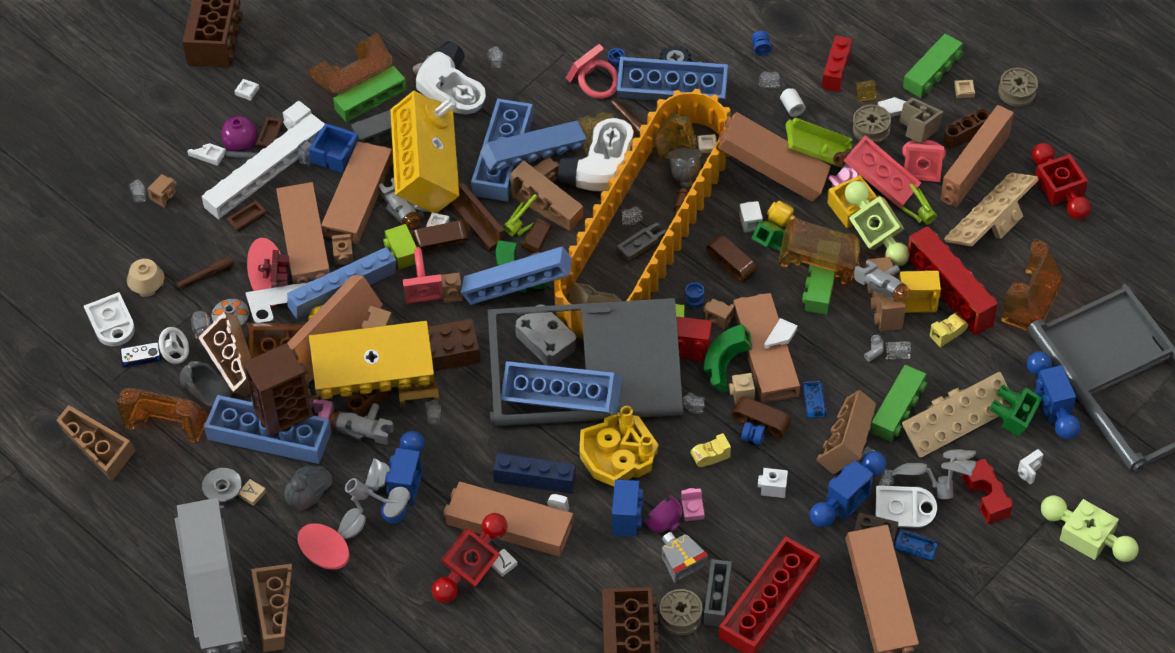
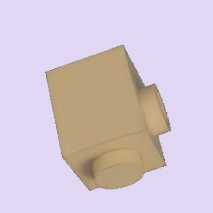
M751 373L732 376L729 392L730 395H733L735 405L741 397L754 400L755 387Z

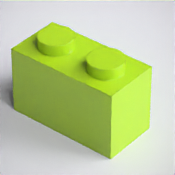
M406 224L386 230V239H383V242L396 259L398 269L415 265L414 249L416 245Z

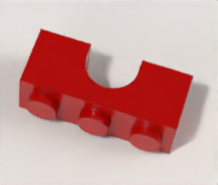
M835 35L823 73L822 89L840 92L845 66H848L851 56L853 39Z
M986 459L976 462V467L971 476L962 473L961 477L970 492L983 490L989 494L981 498L979 507L988 524L1010 517L1013 508L1012 500L1004 493L1001 481L996 479L994 469L991 465H988Z

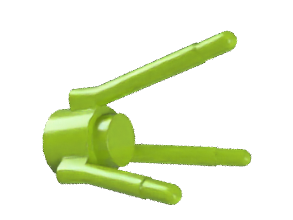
M910 184L911 189L922 204V207L918 210L919 215L917 216L903 206L900 209L916 219L919 224L924 222L928 225L936 219L937 214L932 210L920 188L916 189L913 184Z
M536 194L525 205L524 202H521L510 219L504 224L503 228L510 236L513 237L517 234L520 237L524 232L531 229L533 223L521 229L523 224L519 218L535 200Z

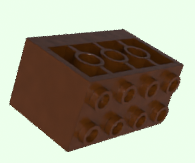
M192 0L183 37V47L188 66L230 68V63L234 60L233 49L237 47L236 35L240 33L239 21L243 19V11L240 10V0Z
M287 343L243 363L253 408L269 436L313 417L312 408L314 406L310 399L312 395L308 388L310 384L306 377L307 370L303 363L299 364V358L295 349L291 350Z
M652 587L602 589L604 653H659L656 595H652Z

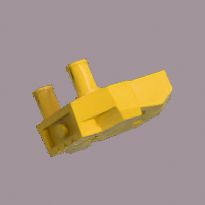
M623 406L617 415L612 414L604 418L603 423L581 429L580 459L594 479L614 486L615 479L630 480L632 477L639 478L652 470L653 459L658 454L659 445L640 417L633 415V409L630 406Z

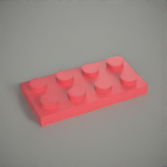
M866 135L843 160L899 208L914 193L910 184H913L916 189L921 184L918 179Z

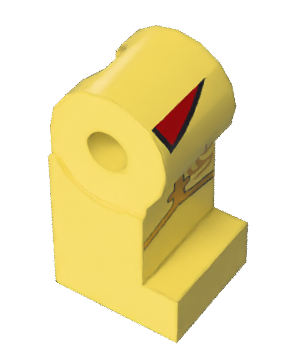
M954 313L940 323L938 321L933 323L930 329V337L939 347H942L961 335L967 329L968 323L958 313Z
M722 433L717 435L715 440L695 446L690 453L698 467H705L730 458L731 446Z

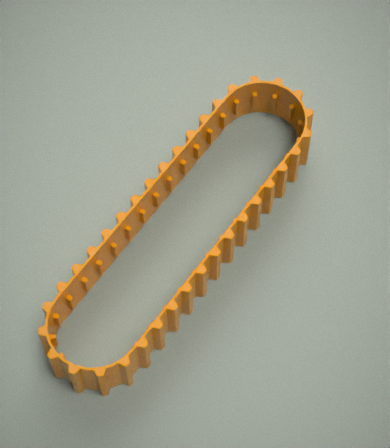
M694 89L693 92L685 93L676 90L674 91V96L666 100L659 99L657 101L656 112H649L647 115L648 125H641L640 138L632 140V151L625 152V164H618L617 178L611 177L609 179V191H602L601 205L595 204L593 207V218L585 220V232H578L577 246L569 247V255L572 258L569 276L554 280L555 305L571 304L567 300V295L571 290L572 283H575L660 136L669 128L684 123L705 125L713 129L719 136L725 130L724 123L731 115V110L729 107H723L719 103V96L701 94L700 89ZM720 140L715 144L658 248L646 266L645 271L638 280L632 294L626 301L651 300V292L658 291V278H665L666 265L673 264L674 251H680L682 237H688L689 224L696 223L697 210L702 211L704 208V197L711 196L712 184H717L719 181V171H725L726 157L731 155L718 148ZM582 311L556 312V316L575 333L576 338L584 340Z

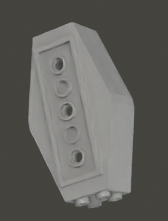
M218 497L177 505L178 517L175 518L196 642L201 647L203 653H242V650H246V645L249 644V641L243 633L235 577L223 517L227 516L225 508L220 505Z

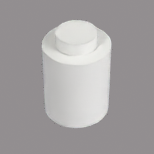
M786 89L782 92L780 99L790 116L796 117L805 111L806 106L795 89Z

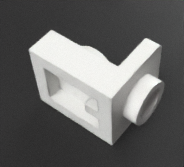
M1039 449L1022 459L1019 463L1018 474L1029 484L1034 483L1035 471L1042 465L1043 453Z

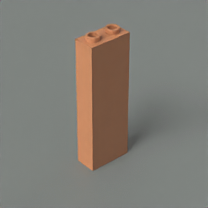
M999 105L995 107L944 176L941 201L955 208L958 207L1010 136L1014 112Z
M738 112L726 119L724 123L726 128L718 139L720 140L718 146L720 150L811 202L821 194L831 167L830 165L817 158L789 149L788 141Z
M357 141L321 224L323 237L332 239V236L350 234L351 242L354 244L359 243L380 194L379 184H384L393 163L392 149Z
M313 182L276 188L293 284L308 283L329 274V265Z
M352 275L287 343L291 350L295 349L299 358V364H304L307 370L306 377L309 382L314 378L309 335L361 329L363 321H368L369 307L380 308L383 305L364 276Z
M771 293L758 294L746 298L741 297L733 300L737 326L743 324L751 333L752 349L745 352L761 403L799 397L800 384L787 344L770 346L768 349L764 348V343L779 321Z
M460 481L457 488L452 490L450 504H447L444 509L447 525L464 530L470 529L478 534H481L483 531L482 521L485 516L490 513H499L506 518L508 523L506 533L498 538L499 540L561 557L574 524L573 513Z
M888 525L848 532L845 539L874 653L914 652L919 642Z

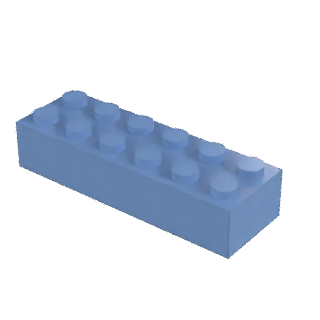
M620 57L617 96L618 98L658 101L659 99L666 100L674 96V91L676 90L685 93L693 92L694 89H700L701 94L719 96V103L725 106L728 64Z
M497 99L482 149L487 142L528 133L533 121V104ZM480 153L471 181L472 193L477 197L508 202L511 194L510 173L517 166L510 165L502 170H489Z
M506 361L501 400L515 404L617 415L623 376L612 372Z
M217 395L204 426L207 440L320 464L332 432L329 419L313 416L269 436L255 412L252 402Z

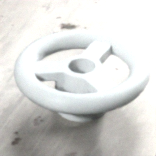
M168 327L161 332L159 349L162 356L171 364L183 363L189 354V344L184 333L175 327ZM169 333L170 339L165 340L166 335ZM176 335H178L181 339L183 348L179 346V343L176 340ZM177 352L181 355V357L175 359L172 358L170 355Z

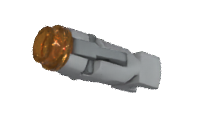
M391 178V187L379 184V192L385 202H388L386 210L403 225L406 224L409 229L416 228L420 224V216L415 211L413 203L395 195L394 178Z
M869 260L866 261L867 268L855 267L854 277L857 282L863 285H870L871 290L877 291L896 302H905L909 298L910 289L908 286L893 277V275L900 272L897 265L885 272L879 270L878 265Z
M376 403L372 404L368 416L365 417L358 416L356 413L333 411L330 417V426L334 430L356 440L367 437L374 439L375 443L388 445V433H393L394 430L392 421L381 418L379 421L375 420L379 405Z

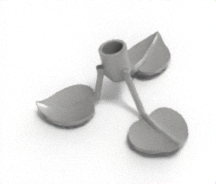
M954 449L944 452L943 457L951 459L950 462L941 464V468L949 470L948 476L938 477V481L935 480L931 469L927 468V464L923 463L900 465L892 472V476L896 474L919 475L926 472L932 480L933 487H937V497L939 499H950L954 497L953 471L971 476L976 467V462L967 459L974 457L976 451Z
M373 459L366 484L361 483L356 478H352L347 482L345 491L352 495L351 500L356 504L357 508L349 510L340 523L338 533L343 539H350L356 536L365 524L366 517L362 514L363 508L358 500H365L370 495L386 503L383 512L389 518L398 516L406 507L410 499V492L404 487L392 489L388 499L373 493L385 486L386 473L390 472L391 469L387 464Z

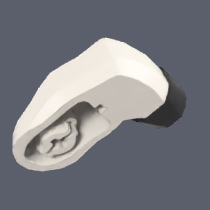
M446 41L424 61L416 77L417 90L424 96L441 103L453 97L454 101L457 102V105L451 109L453 112L459 114L476 113L483 106L486 97L485 88L480 82L465 76L458 70L465 58V53L459 45L452 41Z
M617 118L599 122L594 128L593 142L590 146L588 157L580 159V157L560 159L558 184L596 192L609 191V179L611 177L617 178L618 164H625L624 154L626 151L631 150L634 133L632 126L626 121Z

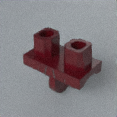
M273 250L272 265H270V259H264V264L258 266V271L263 272V278H268L269 273H271V288H275L277 285L288 284V272H278L279 267H289V255L279 254V250Z

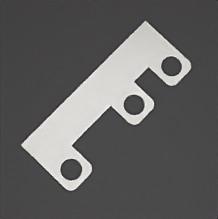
M307 283L246 292L254 321L256 323L271 321L273 314L270 305L287 303V293ZM259 310H266L269 315L266 319H259L256 313Z

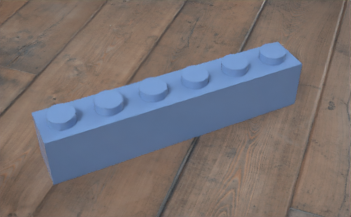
M573 121L487 142L480 153L489 170H502L510 165L517 166L523 160L530 163L538 158L546 159L554 154L561 155L570 150L577 151L582 148V144L587 138L578 121Z
M562 246L464 276L461 294L472 305L569 276L572 258Z
M387 247L288 292V308L296 319L302 318L310 314L312 308L324 305L352 275L364 276L369 285H372L395 274L396 259Z

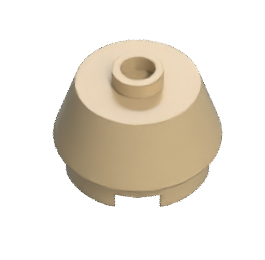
M139 259L131 265L127 276V285L132 291L139 293L142 297H148L156 294L155 291L160 286H163L164 273L152 260Z

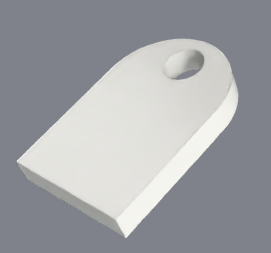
M119 292L84 306L97 338L104 345L120 346L127 343L133 337L135 331L134 323ZM118 333L123 334L120 338H114V335Z
M876 486V517L899 522L898 528H922L933 521L937 512V503L934 496L928 490L920 487ZM924 503L930 504L932 511L924 513L921 510V505Z

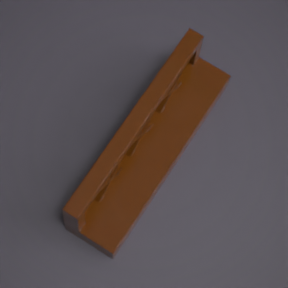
M463 182L460 183L459 197L449 203V205L466 222V225L487 250L491 252L496 249L498 240L505 241L504 229Z

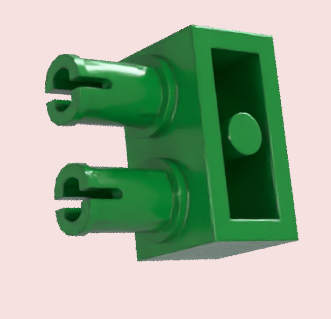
M1002 385L996 395L1011 404V408L1004 406L995 399L988 410L1003 418L1001 427L1018 437L1028 427L1042 397L1026 387L1017 394L1005 385Z

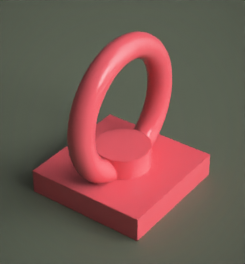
M600 44L573 63L566 79L571 83L578 78L581 89L588 96L595 99H606L617 91L618 72L613 65L599 59L604 50ZM597 66L605 68L612 76L613 83L607 91H594L585 81V76L589 75Z
M913 140L907 142L902 148V153L905 157L904 168L918 180L940 182L942 161L946 156L944 146L931 140H925L922 143L914 142Z
M416 247L414 249L417 278L403 279L406 304L443 299L441 274L425 276L422 250L420 247Z

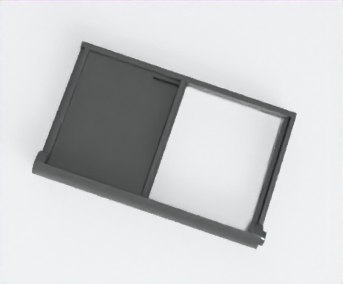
M1123 284L1121 289L1049 323H1045L1043 319H1038L1029 325L1028 333L1042 352L1050 356L1053 367L1062 365L1076 398L1131 472H1139L1145 466L1175 452L1174 442L1145 457L1141 452L1134 454L1092 397L1168 359L1175 361V347L1126 284Z
M675 298L488 309L494 411L490 412V423H494L495 427L598 421L612 415L586 411L503 415L496 316L581 310L586 370L612 372L623 376L618 412H620L623 406H630L633 409V415L640 418L683 415Z

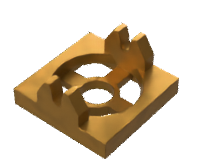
M434 377V382H430L429 386L415 384L407 389H399L398 387L401 407L405 406V400L434 397V402H439L436 377Z

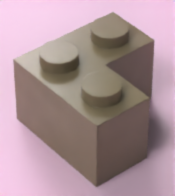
M912 97L903 104L899 123L907 127L906 137L911 138L914 142L922 143L939 131L943 111Z
M574 282L568 297V302L571 304L622 301L615 294L599 292L590 285Z

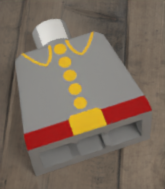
M669 532L663 536L662 540L666 545L662 547V559L674 583L708 566L707 553L688 535H682L676 539L673 533Z

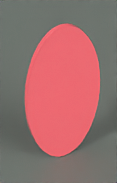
M266 238L256 239L248 252L247 269L253 291L271 288V273H269L268 278H263V272L258 271V266L264 264V259H270V265H272L273 250H278L276 245ZM279 267L278 272H286V267ZM287 284L277 285V287L287 286Z
M308 524L300 529L298 544L302 553L309 561L325 569H339L347 564L350 556L348 546L343 537L334 529L322 524Z

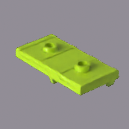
M798 118L789 119L786 123L788 145L791 150L836 165L833 161L834 155L837 152L852 149V138Z

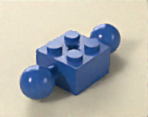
M1041 351L1034 352L1027 359V368L1031 374L1038 376L1034 393L1042 397L1040 402L1041 414L1043 417H1046L1049 424L1055 423V431L1059 437L1066 440L1073 439L1079 434L1081 425L1079 420L1072 415L1076 400L1072 386L1062 365L1052 367V360L1048 354Z
M408 431L400 438V448H396L395 455H391L389 464L391 469L390 472L386 473L385 484H388V495L396 487L406 488L410 492V499L407 505L414 506L423 473L420 453L424 449L425 441L420 433ZM383 503L381 514L387 522L399 523L405 518L407 507L398 516L389 518L383 512L386 504Z
M870 451L863 456L861 464L854 460L850 465L844 466L841 474L837 478H832L828 484L827 502L816 503L811 508L809 514L811 522L819 528L829 527L835 520V513L846 520L871 495L873 477L881 475L887 466L884 455L878 451Z

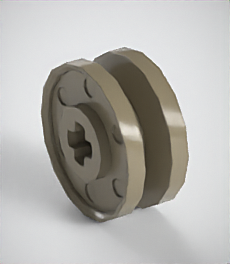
M1011 68L1001 76L998 90L999 96L1004 103L1010 106H1027L1035 99L1038 80L1027 69Z
M866 105L857 109L853 116L852 131L859 141L865 135L875 144L881 143L888 138L891 128V116L885 108L878 105Z
M675 589L668 592L660 602V623L670 634L677 636L689 635L700 627L703 619L702 602L692 591Z

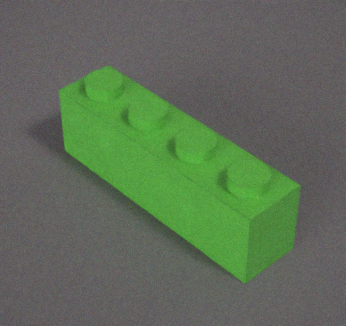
M944 34L904 76L903 88L920 98L925 93H928L933 84L939 82L943 74L951 69L953 63L962 57L963 43Z
M394 66L385 69L381 73L334 97L335 110L347 123L407 90L405 78Z
M818 240L817 247L813 248L812 258L815 259L814 262H810L809 273H811V277H807L805 285L808 291L803 293L802 303H805V311L828 314L840 256V243Z
M904 365L871 423V434L890 442L893 441L895 436L898 437L903 428L902 422L909 419L911 415L910 409L916 407L919 401L918 395L920 392L924 393L927 387V382H925L926 373Z

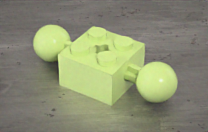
M861 181L851 182L845 189V197L851 204L858 205L860 210L850 216L849 219L869 249L875 250L884 244L887 248L885 257H890L893 266H903L909 260V250L906 245L896 243L893 237L902 232L904 227L884 198L879 196L870 203L868 200L869 189L866 184ZM876 220L880 221L878 227L875 226Z
M1052 495L1043 500L1041 513L1047 520H1063L1066 522L1062 528L1060 541L1096 560L1106 545L1112 548L1113 555L1119 561L1129 562L1136 558L1139 551L1137 542L1129 536L1117 538L1113 535L1116 531L1118 518L1084 499L1074 512L1067 509L1065 501L1059 496Z

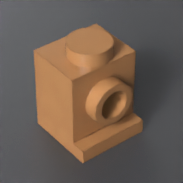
M549 157L533 167L551 182L558 178L559 164Z
M161 174L147 188L150 200L165 208L167 206L166 201L172 198L176 192V181L171 177L168 178Z
M350 234L332 236L335 265L353 263Z
M460 274L441 275L444 304L463 301Z
M712 299L704 307L705 320H710L712 324L725 330L734 318L735 305L731 304L728 306L722 301Z

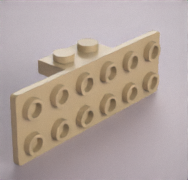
M1017 173L1008 174L1000 184L995 186L944 238L945 242L973 246L990 228H992L995 238L1001 239L1023 217L1017 201L1039 180L1038 177Z
M997 372L967 389L959 390V388H955L949 391V396L945 398L940 396L932 400L933 404L928 406L927 410L902 422L919 458L999 417L988 410L995 399L1004 406L1011 408V404L996 395L1002 385L1008 387L1001 372Z

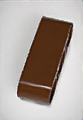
M978 109L947 125L943 140L945 146L955 148L971 140L991 113L987 109Z
M463 220L420 228L412 232L416 247H420L422 251L461 244L469 240L466 222Z
M720 235L706 245L708 254L738 281H744L757 271L755 263L725 236Z
M391 387L390 391L384 392L376 389L368 394H360V391L353 393L347 400L349 413H356L358 416L364 417L369 413L372 404H380L394 391V387Z
M741 397L732 412V417L736 421L743 424L750 422L754 426H765V433L777 438L783 437L792 421L786 413L747 397Z

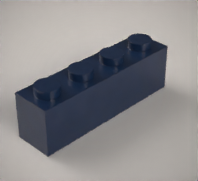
M497 453L493 468L494 482L572 494L576 479V465Z

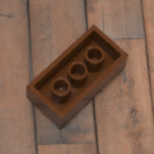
M472 319L428 327L433 371L481 363Z

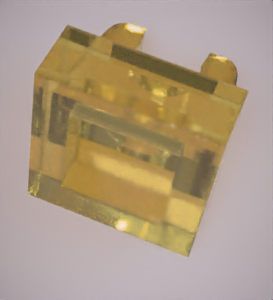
M874 80L856 82L857 100L859 102L876 99Z

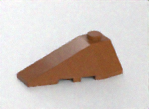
M247 323L246 343L251 358L253 359L288 343L304 325Z

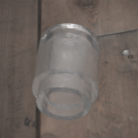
M204 311L195 312L191 318L192 334L196 339H199L198 337L211 325L210 317Z

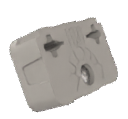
M552 312L525 314L516 320V337L546 366H556L577 349L575 333Z

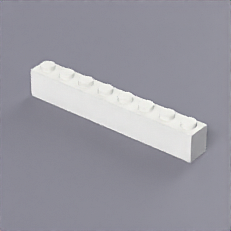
M312 113L303 118L297 125L290 128L281 137L275 139L273 143L262 149L252 159L247 160L244 165L234 170L232 174L221 180L212 189L206 191L202 195L204 208L217 219L223 217L307 153L323 128L324 123Z

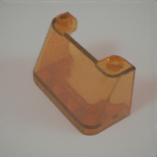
M376 33L356 46L355 52L359 60L342 69H339L338 65L330 66L326 61H323L307 71L314 82L333 94H340L389 68L392 64V57L380 34Z
M794 218L785 227L778 265L788 267L789 263L796 262L795 265L799 266L801 262L836 272L835 277L841 276V283L850 286L855 279V267L860 266V240L856 235L845 234Z
M1035 238L1030 247V258L1026 268V273H1030L1032 278L1028 285L1018 282L1010 286L1006 293L1001 319L1005 323L1026 331L1034 321L1038 319L1045 320L1063 279L1048 244Z
M136 388L123 389L116 401L124 428L133 430L134 425L141 421L146 424L149 416L183 423L182 431L188 433V441L198 443L208 419L206 408L192 400Z

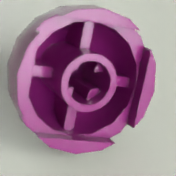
M243 116L229 118L221 128L223 145L229 151L250 150L255 146L258 139L254 123Z
M673 494L669 495L671 500L667 502L664 499L648 514L650 517L648 520L646 518L642 520L652 531L664 533L670 530L673 532L680 525L678 521L682 516V507Z

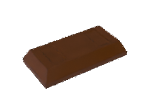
M266 117L256 146L266 148L278 137L284 120Z
M255 200L226 218V220L236 231H239L265 215L267 211Z
M536 218L521 247L539 254L553 226Z

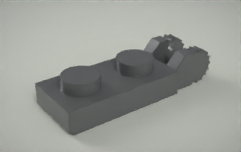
M655 222L617 245V251L629 262L658 242L660 243L667 231L664 229L658 232L661 225Z

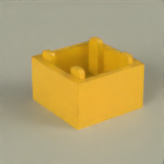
M861 175L828 190L827 203L846 228L854 226L849 217L860 210L858 205L851 204L845 197V189L848 184L853 181H861L869 189V202L871 203L878 198Z
M939 271L900 272L899 281L905 285L900 287L905 292L901 299L902 303L904 302L906 306L905 313L937 312L941 290Z

